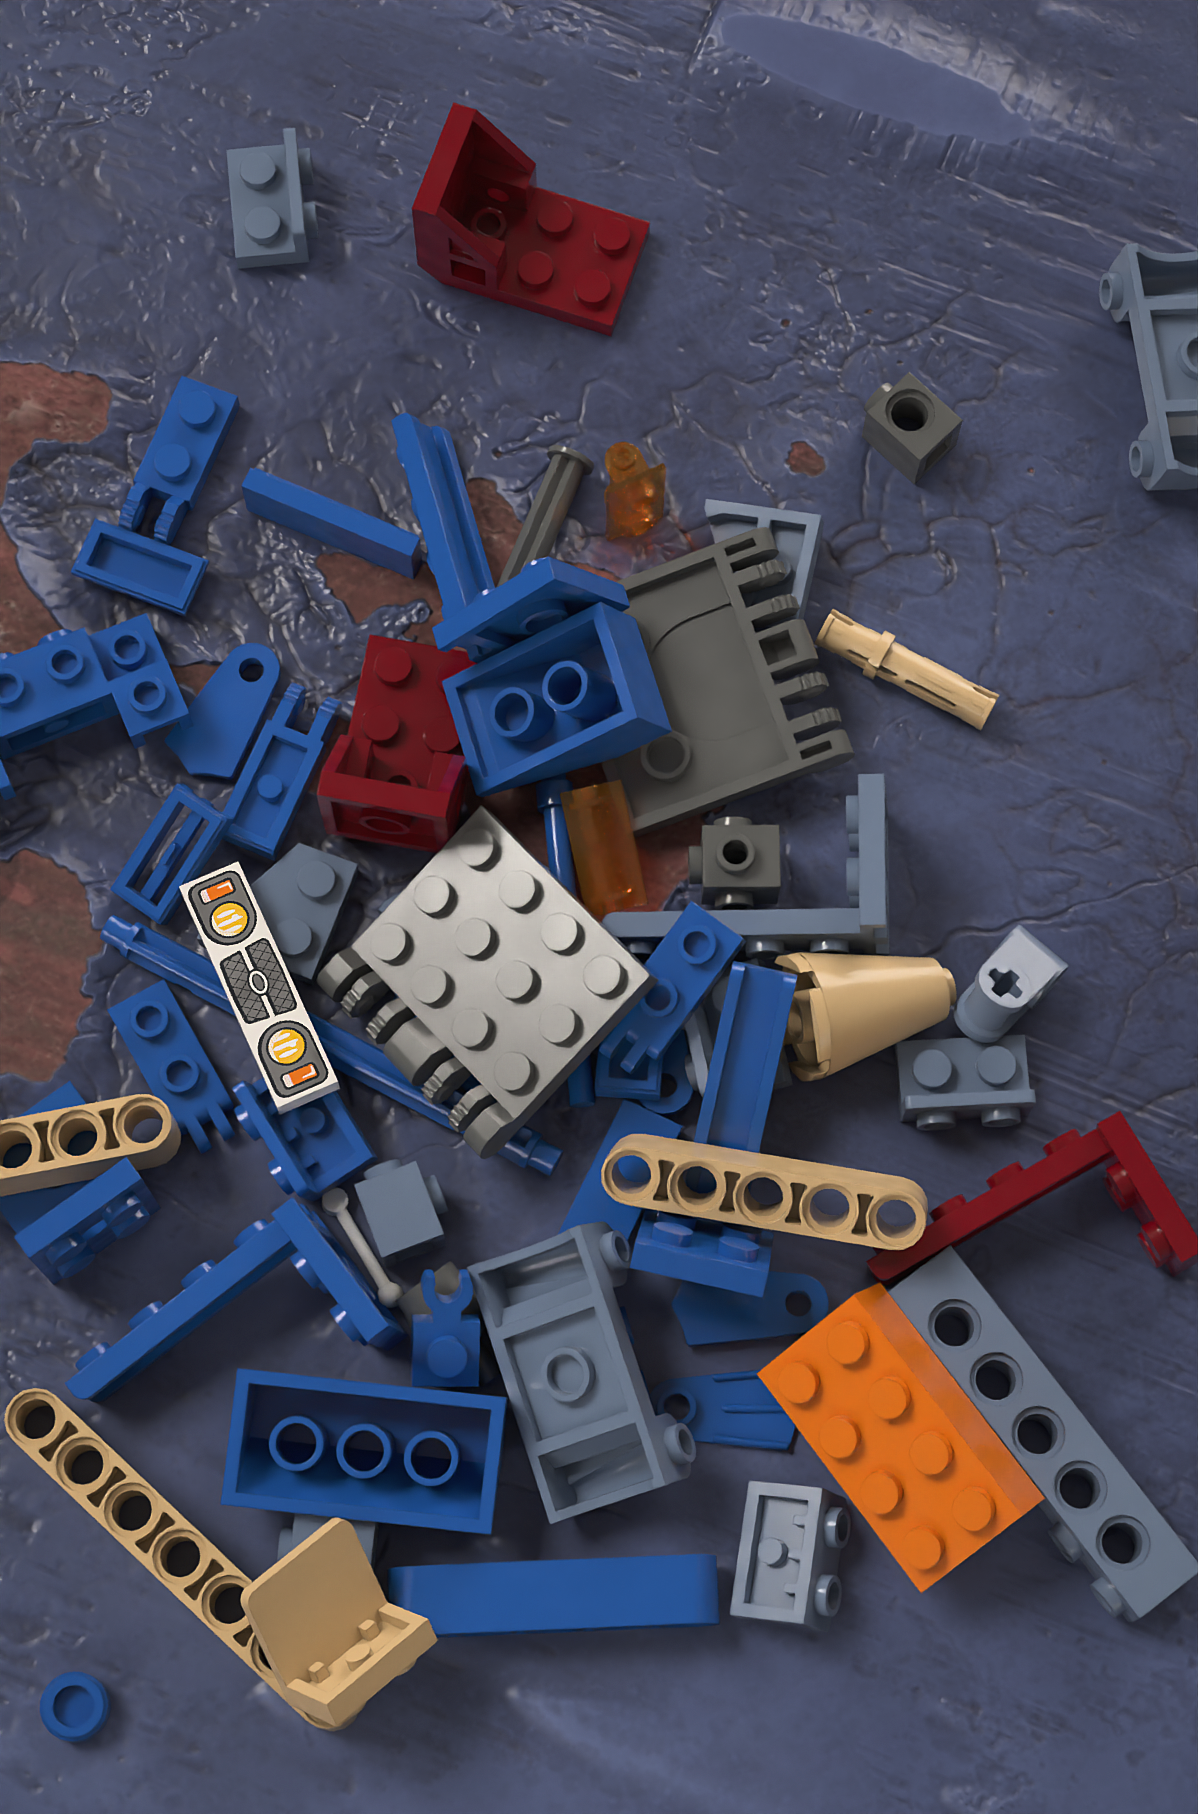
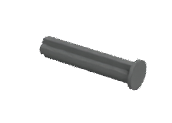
M552 445L549 447L547 456L551 460L497 587L520 574L521 569L527 563L549 556L583 475L592 474L595 467L588 457L565 446Z

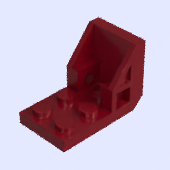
M454 102L412 206L417 265L440 283L608 336L613 334L650 234V222L537 187L536 163L477 109Z
M369 634L348 735L341 734L321 771L316 794L327 834L438 853L455 835L459 828L470 773L442 681L477 664L469 660L466 651L451 649L448 652H443L433 645Z

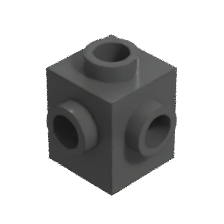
M723 817L715 820L714 825H702L700 846H689L688 848L689 884H701V905H715L716 910H752L754 904L778 903L781 888L779 825H752V821L744 817Z

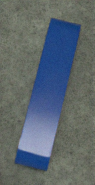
M711 1554L423 1565L387 1569L388 1603L429 1619L437 1638L690 1628L720 1624L717 1556Z

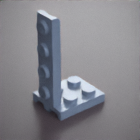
M884 773L858 774V795H846L847 834H849V851H859V857H847L846 863L847 896H849L850 908L706 911L745 939L746 943L740 951H746V957L773 960L778 956H783L784 950H810V953L849 954V949H863L864 955L890 956L888 805ZM683 911L612 912L604 917L602 924L640 962H645L650 958Z

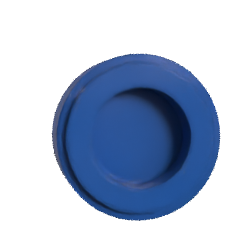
M67 1672L57 1676L47 1685L40 1700V1715L47 1730L55 1737L70 1742H82L96 1736L106 1725L111 1711L110 1696L106 1687L94 1676L83 1672Z

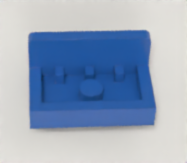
M263 1077L253 1084L243 1080L232 1087L241 1102L239 1106L234 1108L239 1122L254 1141L261 1137L274 1156V1159L267 1163L268 1168L278 1185L287 1195L296 1192L299 1197L315 1202L325 1193L336 1188L378 1160L375 1152L336 1091L280 1115Z

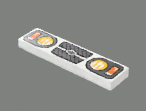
M239 862L179 886L279 1114L281 1115L340 1089L338 1080Z

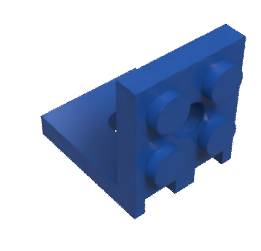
M68 1081L19 1117L84 1105L86 1102L71 1081ZM93 1131L77 1133L68 1144L67 1154L81 1156L88 1153L96 1144L97 1133ZM28 1143L13 1145L6 1151L3 1158V1167L17 1168L28 1161L32 1153V1145ZM127 1157L95 1179L64 1184L55 1189L43 1188L0 1197V1211L17 1235L14 1238L28 1258L53 1285L61 1279L69 1278L83 1270L95 1259L96 1254L116 1240L126 1238L139 1230L149 1221L151 1215L161 1209Z

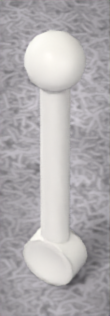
M340 1188L328 1191L322 1198L323 1210L331 1216H336L379 1288V1301L388 1308L398 1306L395 1300L403 1295L402 1288L398 1284L389 1281L347 1210V1194Z

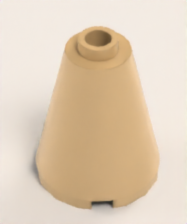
M793 952L788 955L778 956L774 962L783 966V972L798 975L783 1043L784 1045L792 1044L799 1061L790 1062L788 1065L802 1082L821 1080L944 1021L949 1015L950 1006L956 1002L954 978L947 968H942L934 958Z

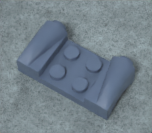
M1138 243L1126 244L1110 266L1108 273L1102 275L1099 297L1102 308L1110 310L1115 322L1130 321L1148 417V424L1141 431L1138 440L1133 441L1129 451L1130 470L1135 478H1140L1143 487L1147 491L1198 489V251L1177 254L1158 253L1147 250Z
M603 1221L578 1225L542 1242L467 1267L550 1524L688 1478L691 1472V1462L696 1457L695 1442L687 1426L683 1423H677L671 1414L664 1413L658 1416L654 1414L613 1288L624 1285L627 1281V1269L630 1268L632 1259L631 1250L624 1235L618 1230L613 1231Z

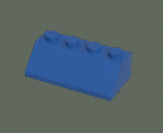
M237 1368L220 1505L491 1535L502 1465L509 1398Z

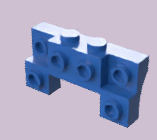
M147 613L89 636L85 627L76 631L69 629L54 631L41 638L37 644L38 646L15 655L9 652L0 653V793L5 801L16 797V793L2 759L10 758L117 714H121L135 749L146 745L143 735L177 721L182 731L193 727L186 704Z

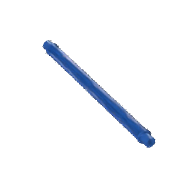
M112 915L107 920L102 929L100 940L119 949L120 956L174 984L177 983L191 990L193 994L235 1015L211 960L139 922L133 925L116 915ZM306 1011L333 1068L454 1130L449 1124L447 1116H449L454 1106L460 1102L459 1100L465 1093L455 1090L453 1095L447 1100L431 1105L423 1096L424 1093L421 1089L424 1087V1084L413 1086L383 1054V1050ZM523 1125L497 1154L523 1168H527L529 1165L551 1176L558 1166L564 1151L542 1140L543 1134Z

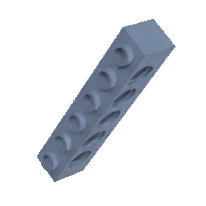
M951 1245L888 1291L896 1304L1045 1497L1038 1506L1054 1525L1048 1530L1051 1540L1071 1563L1078 1559L1082 1561L1096 1580L1090 1585L1092 1593L1113 1618L1118 1617L1122 1613L1129 1623L1140 1619L1198 1573L1197 1560ZM943 1315H953L960 1318L968 1329L967 1343L961 1346L944 1344L935 1333V1320ZM987 1367L1000 1370L1009 1382L1008 1396L1001 1400H992L982 1395L976 1385L977 1371ZM1027 1420L1037 1421L1048 1430L1050 1447L1046 1453L1033 1454L1022 1447L1017 1435L1021 1422ZM1077 1474L1089 1483L1092 1490V1499L1087 1508H1074L1063 1500L1060 1494V1481L1063 1475ZM1107 1528L1122 1529L1131 1537L1134 1544V1553L1128 1563H1116L1105 1554L1102 1547V1537Z

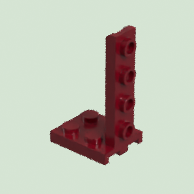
M1118 1111L1097 1123L1096 1129L1082 1137L1075 1128L1050 1141L1042 1148L1047 1157L1024 1170L1021 1163L1017 1161L996 1172L986 1180L990 1190L967 1202L963 1194H960L942 1203L929 1213L933 1223L925 1227L922 1237L913 1246L903 1250L872 1247L876 1256L866 1262L870 1273L877 1283L880 1282L883 1286L892 1285L918 1270L949 1245L953 1249L1103 1162L1107 1167L1105 1169L1107 1176L1102 1178L1103 1183L1121 1212L1132 1208L1142 1225L1140 1226L1141 1232L1136 1236L1156 1269L1166 1264L1174 1277L1195 1265L1198 1261V1237L1121 1111Z

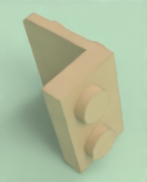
M332 1518L249 1584L241 1594V1606L288 1704L336 1727L345 1719L358 1714L372 1696L396 1676L410 1670L416 1663L417 1658L438 1641L429 1619L387 1602L352 1524L341 1518Z

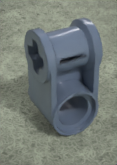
M1019 924L981 966L973 984L956 1002L954 1006V1019L957 1026L965 1035L975 1041L983 1043L996 1042L1007 1033L1029 1008L1033 1009L1039 1004L1066 972L1069 965Z

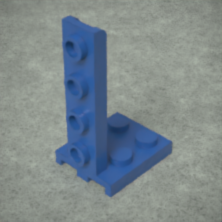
M402 413L391 420L398 444L396 448L397 457L405 469L413 497L411 500L412 510L420 522L428 550L426 553L427 563L435 575L443 602L441 612L444 621L432 627L438 650L448 652L458 646L467 650L470 661L479 663L599 602L621 612L630 608L624 585L549 556L527 563L521 569L520 574L495 588L450 432L439 426L429 427L420 423L417 417L408 413Z
M733 961L694 1142L759 1153L798 975ZM701 1166L688 1168L685 1184L692 1191L701 1194L709 1193L717 1188L716 1179L708 1169ZM750 1181V1183L748 1184L749 1193L751 1190L752 1181ZM645 1209L635 1241L630 1268L763 1298L774 1233L753 1226Z
M292 1197L271 1213L274 1217L271 1223H268L266 1219H261L243 1230L233 1241L237 1249L217 1265L213 1260H208L188 1273L180 1283L185 1290L167 1304L163 1305L161 1301H156L139 1311L128 1322V1326L132 1331L117 1343L110 1346L108 1342H103L84 1354L75 1364L79 1372L65 1382V1385L76 1398L96 1403L104 1402L289 1257L296 1269L313 1289L319 1287L325 1295L329 1292L338 1304L329 1311L341 1329L353 1342L358 1340L364 1347L370 1343L389 1351L405 1339L408 1333L390 1309L379 1301L378 1293L317 1212L314 1210L311 1212L303 1203L299 1205L295 1198Z

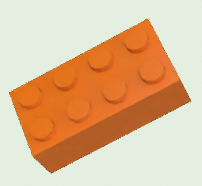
M880 1282L852 1295L757 1373L920 1593L928 1589L1045 1499Z

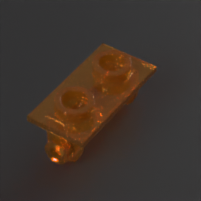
M628 442L616 443L605 454V467L610 475V484L604 493L606 505L605 536L608 541L623 534L627 538L644 534L657 524L658 519L663 517L666 478L664 463L649 469L643 455L635 445Z
M622 780L560 793L584 906L594 916H601L649 904Z

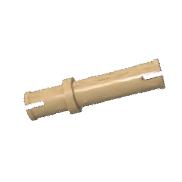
M832 609L818 634L815 645L836 653L863 668L862 674L874 680L878 676L888 682H892L922 700L961 718L981 731L999 694L978 686L932 660L914 653L907 647L895 642L896 636L886 630L881 635L853 621L851 618L839 613V611Z

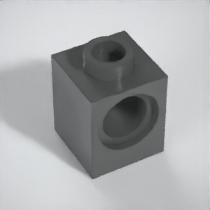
M908 372L894 386L889 382L880 386L868 399L864 406L866 417L862 438L907 479L916 484L956 446L963 420L915 376ZM899 418H910L918 422L921 428L916 431H904L898 428L893 421Z

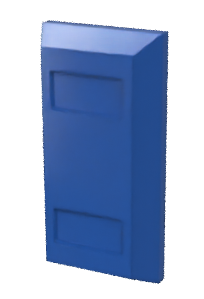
M95 518L72 567L71 574L186 616L209 565V560Z

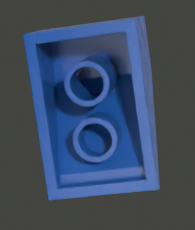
M602 602L442 681L476 795L481 797L620 757L672 732L636 619Z

